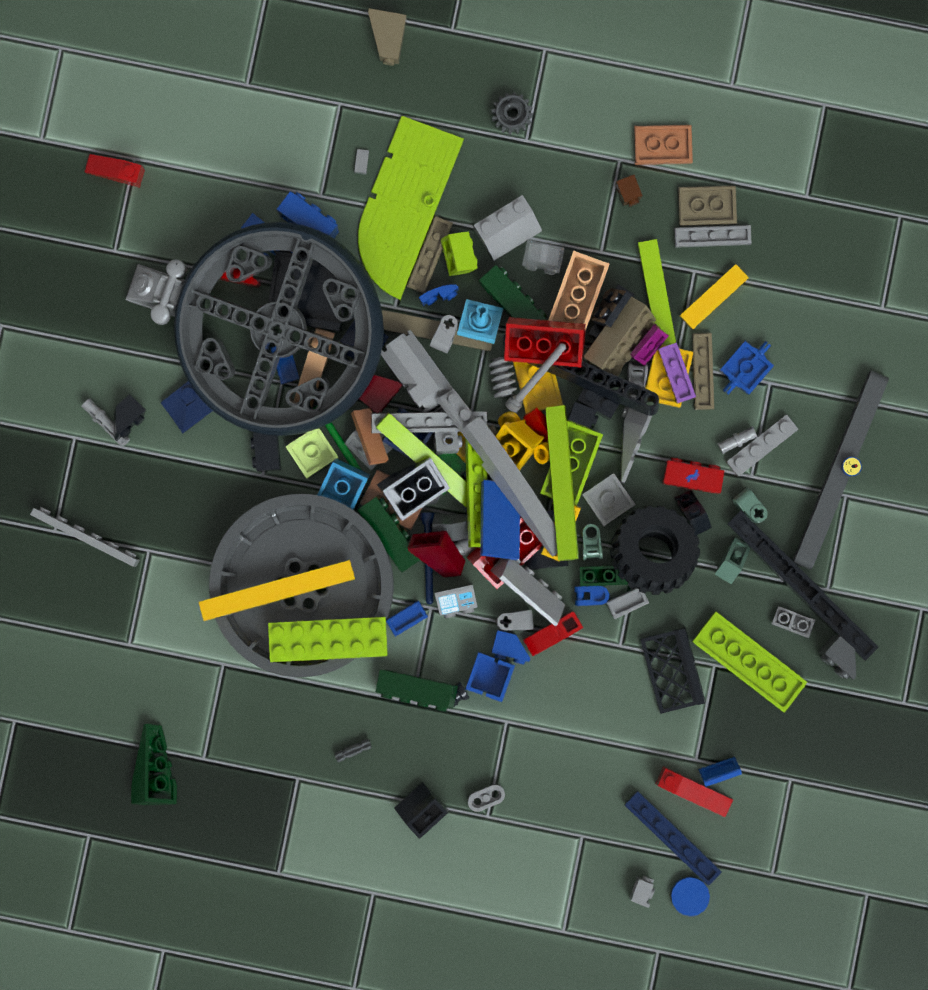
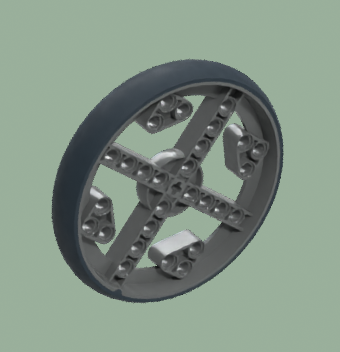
M269 222L251 225L225 236L200 257L187 275L181 288L175 311L174 334L178 358L185 376L196 394L210 409L223 419L243 429L261 434L281 436L301 434L318 429L343 415L356 403L370 384L377 369L383 346L384 326L381 304L373 282L362 264L346 247L327 234L308 226L286 222ZM241 250H245L247 253V257L244 260L239 256ZM283 250L293 252L278 299L262 305L257 311L210 294L217 281L225 272L230 281L242 282L267 270L271 266L272 260L267 253H264L265 251ZM303 250L307 253L305 261H301L299 258V254ZM260 256L265 260L262 267L257 263V259ZM313 259L325 266L337 278L327 279L323 284V291L338 320L349 321L355 318L354 346L307 330L305 318L297 306ZM236 268L241 272L238 279L233 275V271ZM296 269L301 272V277L298 280L293 277V272ZM332 282H335L337 285V290L334 293L329 290V285ZM290 287L295 291V295L292 298L287 295V290ZM350 288L355 291L353 299H349L347 296V291ZM206 298L211 303L208 309L203 304ZM224 304L229 309L226 315L221 311ZM283 306H286L289 310L286 317L281 314ZM343 307L349 310V315L346 318L341 315ZM241 311L246 313V320L244 322L239 319ZM204 313L250 329L252 341L260 350L245 398L233 392L222 381L234 376L235 367L221 339L214 337L203 340ZM259 318H262L264 320V326L262 328H259L257 325V320ZM279 326L282 332L278 333L275 327ZM294 331L300 333L299 341L293 339ZM313 337L317 338L319 342L316 348L312 347L310 343ZM212 341L216 344V350L214 352L211 351L209 347V344ZM271 342H273L276 345V351L274 353L270 352L269 350V344ZM330 344L336 346L337 351L335 354L329 352ZM300 348L347 365L339 380L331 388L330 381L326 377L321 376L289 390L285 399L293 407L275 408L264 406L280 358L289 357ZM349 350L355 354L353 361L347 359L346 354ZM206 359L210 362L208 370L203 365ZM264 361H268L270 364L268 371L263 369ZM223 366L227 367L228 369L227 376H224L221 373V368ZM258 379L264 382L263 389L257 387ZM318 380L324 383V389L322 391L318 390L316 387V383ZM294 392L300 395L299 402H295L292 399ZM252 397L258 400L257 407L251 405ZM311 399L317 400L318 407L316 409L310 406Z

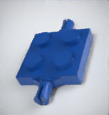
M744 341L723 365L720 371L730 381L723 389L726 394L729 395L735 387H738L749 395L774 367L764 355L771 347L770 344L766 346L767 341H764L759 349L752 347Z

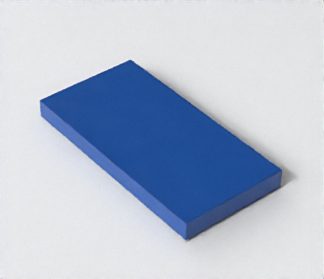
M483 480L481 482L480 555L518 560L520 558V515L494 481Z

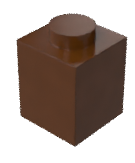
M635 175L616 181L615 187L623 206L628 204L631 207L638 204L643 195Z

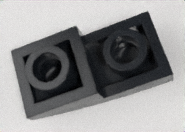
M539 549L526 561L527 567L531 570L569 566L568 560L557 561L542 555L543 549Z

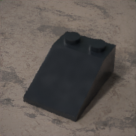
M430 457L391 474L377 484L396 515L402 521L450 489Z

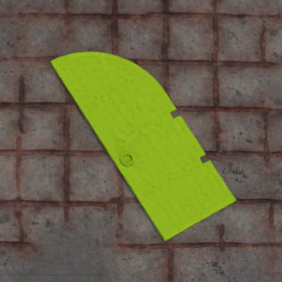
M401 116L387 150L393 156L391 159L388 157L384 158L371 190L372 193L377 194L376 199L368 198L358 228V249L367 273L382 290L399 300L402 298L464 141V138Z

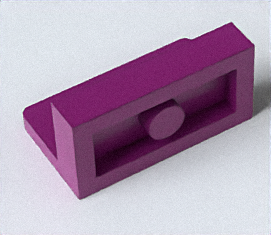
M653 325L630 355L645 366L669 335L658 325Z

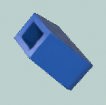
M497 630L492 648V653H495L496 658L506 660V657L514 658L513 662L523 665L525 661L530 662V657L516 634Z

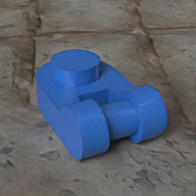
M603 586L574 587L577 599L575 600V606L602 605L609 599V591ZM584 592H590V600H584Z

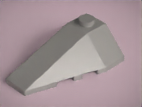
M625 406L621 416L624 417L620 483L623 484L634 462V456L641 445V438L646 433L652 416L645 415Z

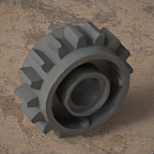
M515 92L512 95L505 93L504 98L499 96V103L494 102L496 109H492L491 113L496 115L492 117V121H497L495 127H501V132L508 131L509 135L512 132L519 134L521 129L525 131V125L531 124L528 118H533V114L529 113L532 110V106H528L529 100H524L522 94L516 96ZM509 110H515L517 112V116L509 117L507 115V112Z

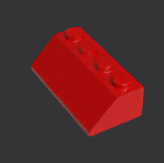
M509 317L506 323L504 361L543 364L559 344L563 343L566 345V349L553 365L581 367L586 324Z
M520 516L519 560L521 563L519 565L522 566L543 544ZM480 547L474 549L466 557L496 589L504 584L503 581L490 571L500 558L481 556Z

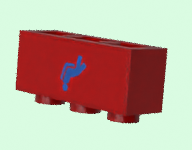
M671 458V461L667 460L665 463L662 484L720 494L725 471L720 470V466L716 465L702 467L699 462L690 461V464L682 463V459Z

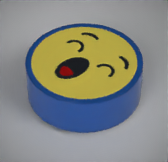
M849 457L842 462L841 469L847 476H856L860 473L862 464L859 459Z

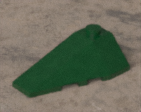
M143 725L131 784V804H177V784L175 778H172L170 770L172 764L167 758V744L162 725Z

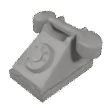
M178 259L171 260L167 264L166 271L168 274L138 264L125 299L131 303L151 309V319L158 325H164L169 322L170 316L175 317L178 297L185 282L182 278L187 274L186 265Z

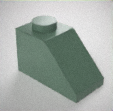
M735 537L720 561L715 575L732 584L741 572L751 548Z

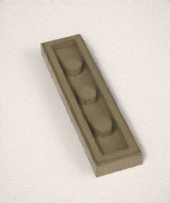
M437 216L434 217L408 282V288L423 294L426 293L443 250L441 239L449 234L453 225L452 222Z
M693 333V381L696 395L694 398V410H714L712 333Z

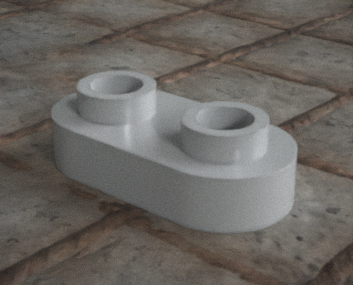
M498 784L487 786L473 792L469 796L468 806L475 812L483 811L501 803L505 798V791ZM497 790L499 795L493 797L491 795L492 791ZM475 798L481 799V803L479 805H476L474 803Z

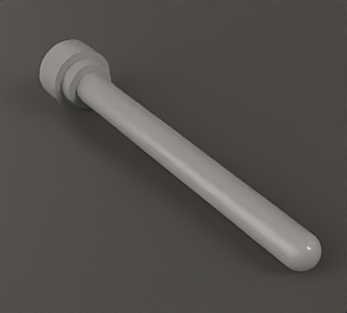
M559 344L521 391L506 401L505 405L511 412L517 413L522 407V400L565 351V344Z

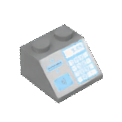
M473 585L435 593L440 616L444 615V618L456 616L455 612L463 611V614L475 612L474 608L478 607Z

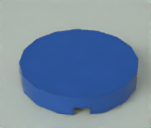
M690 876L682 878L672 887V904L683 915H699L709 904V890L704 882L698 878Z

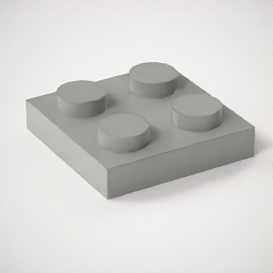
M614 473L582 494L603 526L636 505Z

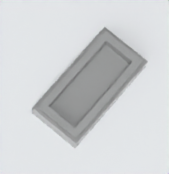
M634 588L607 601L606 603L613 618L617 619L648 604L649 601L645 593L639 592L640 589Z

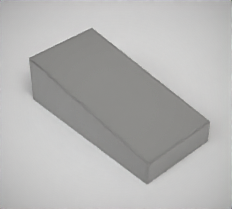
M357 149L355 173L367 174L369 150Z

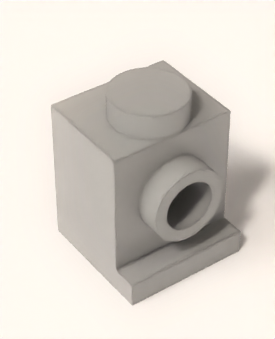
M435 432L433 435L434 453L436 455L458 453L459 448L462 447V437L458 436L457 432ZM451 439L452 443L447 444L445 440Z
M643 875V878L637 876L629 899L632 902L649 908L648 898L652 899L655 888H653L654 879Z

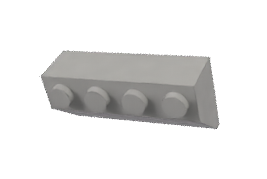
M500 558L490 571L556 627L565 606L560 601L562 596L554 590L550 592L547 589L549 585L541 578L536 580L533 577L535 573L527 566L523 568L519 565L521 563L519 559Z

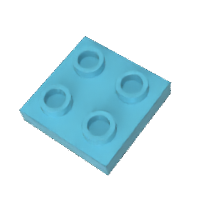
M466 299L457 335L494 344L503 308Z

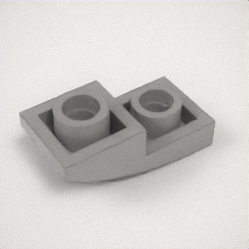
M778 606L772 625L809 638L816 620Z

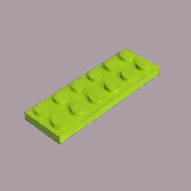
M716 611L692 641L784 713L808 683Z
M386 617L268 623L270 662L388 656Z

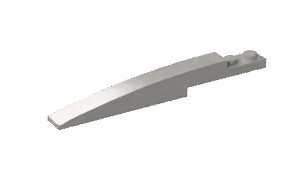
M453 388L441 396L437 402L484 461L482 466L549 554L554 557L558 553L555 524L500 442L482 418L474 416Z

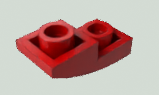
M536 407L525 414L523 418L526 420V425L536 434L544 436L542 442H548L546 416Z

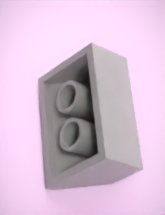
M523 195L474 225V231L493 261L542 232L531 207Z

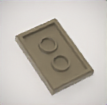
M736 186L678 188L679 226L737 224Z

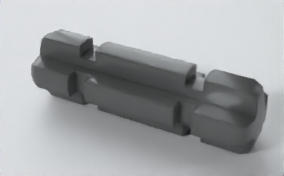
M365 739L361 743L344 748L343 751L335 752V758L338 762H341L346 757L350 758L362 753L363 750L371 749L372 745L369 739Z

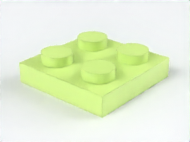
M320 428L305 433L285 446L307 479L332 463L335 458H339Z

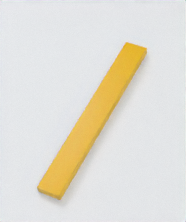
M348 560L200 601L199 606L203 621L355 580L351 562Z

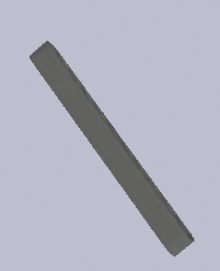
M870 370L865 379L792 561L799 566L811 570L816 561L850 477L842 472L841 464L846 458L858 457L889 377Z

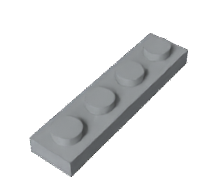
M786 414L726 461V463L739 477L795 433L798 428Z

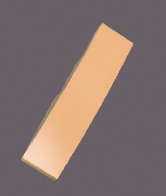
M316 328L315 333L334 339L335 333ZM313 337L311 345L316 348L319 342L317 338ZM332 344L329 345V348H328L329 352H330V350H331ZM309 351L298 386L314 378L321 377L328 358ZM320 380L316 383L317 389L319 388ZM296 392L294 401L299 402L300 395ZM311 399V401H310V406H311V407H313V404H314V400H315V399Z

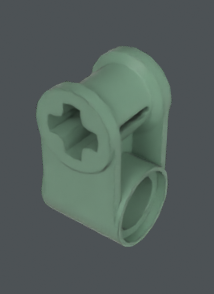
M746 487L732 499L736 507L753 523H760L767 518V509L749 488ZM760 510L762 512L760 514L761 518H755V511Z
M586 524L582 528L583 561H586L588 558L603 559L600 530L594 524ZM588 527H593L596 530V534L592 538L586 536V529Z

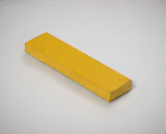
M735 264L687 308L680 317L693 330L749 277Z

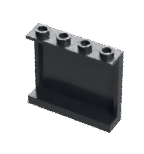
M274 250L276 255L268 302L278 299L293 254L291 251ZM301 251L299 254L301 261H305L307 258L305 251ZM313 259L297 308L303 314L307 326L342 331L343 321L335 317L323 291V284L327 279L337 278L325 266ZM298 269L293 272V277L296 280L301 277V272ZM335 282L329 285V290L332 293L337 290ZM291 287L287 290L288 297L292 298L295 295V291ZM283 306L281 314L286 317L289 310L286 306ZM343 307V308L341 309V315H342L343 317H344L345 307Z

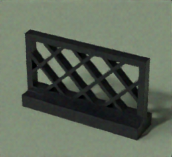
M686 627L640 639L660 714L705 704L706 700ZM675 635L677 643L673 649L664 644L667 636ZM653 640L660 644L655 654L647 649L646 642ZM661 646L672 651L667 660L657 655ZM673 653L681 656L682 662L679 667L668 662ZM655 657L665 663L660 672L652 668L651 663ZM667 664L677 670L672 679L662 674ZM678 671L686 675L687 681L684 686L673 681ZM660 676L670 681L665 691L657 686L656 682ZM671 683L682 688L677 698L667 693ZM683 690L691 694L692 702L684 703L679 700ZM664 695L675 700L672 707L663 709L662 699Z

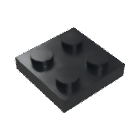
M610 288V290L604 293L600 305L594 308L590 320L595 324L611 328L632 295L624 290Z

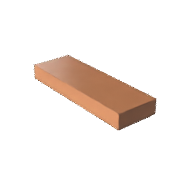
M371 408L353 411L351 415L369 465L386 463L389 459L379 433H371Z

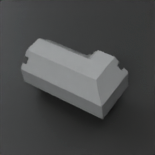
M409 330L407 331L408 336L403 333L385 346L387 350L386 352L382 350L381 356L403 387L407 389V393L420 410L424 408L422 412H431L440 405L437 400L453 388L413 332Z

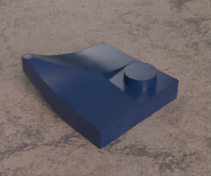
M186 382L161 402L182 434L213 411L196 394L189 382Z

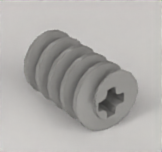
M504 357L490 359V361H494L489 364V368H494L490 375L496 376L491 379V382L497 384L493 386V390L499 391L494 394V398L515 395L512 392L517 390V387H512L511 384L515 383L516 380L510 379L514 372L508 371L513 365L507 364L508 361H504Z

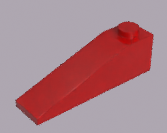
M664 766L655 783L657 786L723 817H726L733 802V799Z

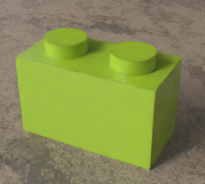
M469 231L448 234L441 239L449 276L467 274L477 269V258L474 255L473 241Z

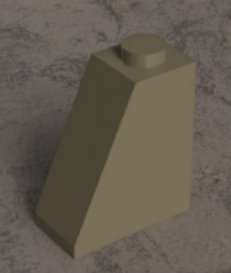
M369 8V19L380 61L389 66L399 64L407 23L406 15Z

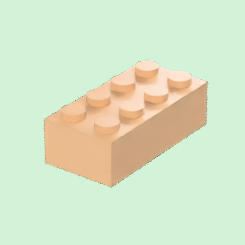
M573 251L548 320L586 324L587 328L610 264Z

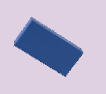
M276 346L271 347L272 353L276 351ZM293 355L280 358L277 372L281 384L300 380Z
M418 600L388 618L386 622L396 637L426 619L428 615Z
M735 757L698 769L705 787L742 775Z

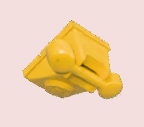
M508 411L499 417L498 424L501 429L495 437L519 471L533 453L535 460L540 464L550 461L549 443L542 442L544 436L536 434L525 424V419L520 420L516 413Z

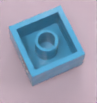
M335 458L317 495L338 501L354 510L370 474Z

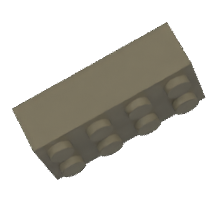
M631 296L611 328L604 327L584 355V359L592 366L619 376L622 367L632 358L630 353L652 326L655 325L656 318L645 304Z

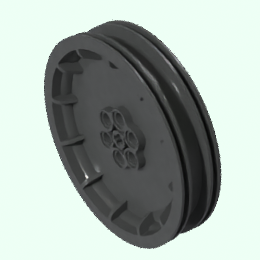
M290 494L275 497L254 506L233 523L217 547L209 577L210 599L276 581L281 577L287 578L309 572L312 565L323 568L348 560L351 562L355 580L327 587L326 592L323 594L315 590L294 596L295 603L292 606H288L285 599L215 618L222 634L230 645L246 660L263 670L278 675L312 677L335 671L349 664L356 658L270 662L268 623L386 617L387 620L393 600L394 579L389 555L380 538L361 515L346 505L327 497L312 494ZM293 562L300 564V570L297 573H293L290 569ZM307 598L314 600V606L311 609H307L304 605Z

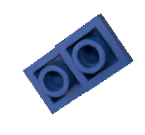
M455 284L432 289L421 295L419 301L423 306L426 304L429 306L438 300V295L443 301L446 299L450 301L458 295L459 287Z

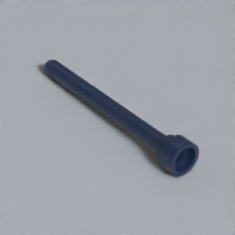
M435 512L420 513V520L424 524V533L432 532ZM425 564L426 603L431 605L434 601L433 569Z

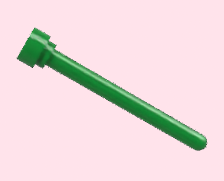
M332 422L325 425L349 465L362 470Z

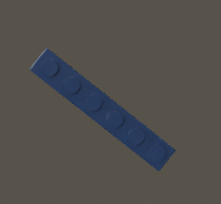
M638 791L624 804L708 886L722 873Z

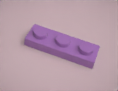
M674 343L659 348L658 352L677 404L695 398L696 395L678 344Z

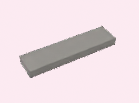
M751 225L674 228L675 248L751 245Z

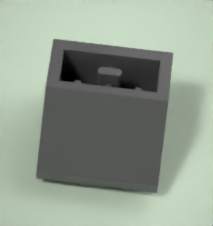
M833 635L818 651L822 655L820 659L825 664L834 666L836 668L834 672L842 679L854 680L856 678L855 649L841 636Z

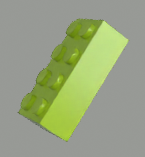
M567 421L574 505H577L603 434ZM549 467L539 495L553 499L551 467Z

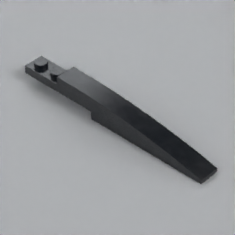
M742 511L727 524L835 634L848 642L864 661L879 648Z

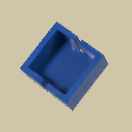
M478 652L465 689L482 695L483 691H486V697L502 702L515 665L500 659L494 662L495 657Z

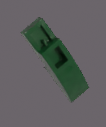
M613 566L580 567V586L627 585L628 582L618 576L619 571L618 569L615 570Z

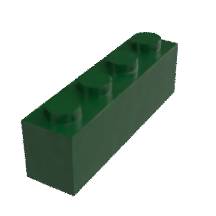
M495 265L479 280V284L510 317L547 320L548 316L541 308L539 310L536 309L533 305L535 303L528 294L524 296L520 291L522 289L515 280L511 282L507 277L509 274L502 266L499 268Z
M377 495L361 506L358 512L374 529L386 552L402 573L419 562L420 559L407 549L411 538L410 533L406 528L402 529L398 516L390 512L387 500Z
M380 669L375 692L381 693L383 698L392 699L393 696L399 697L400 702L410 703L412 700L416 701L418 706L428 707L429 705H434L436 710L446 712L447 709H453L458 686Z

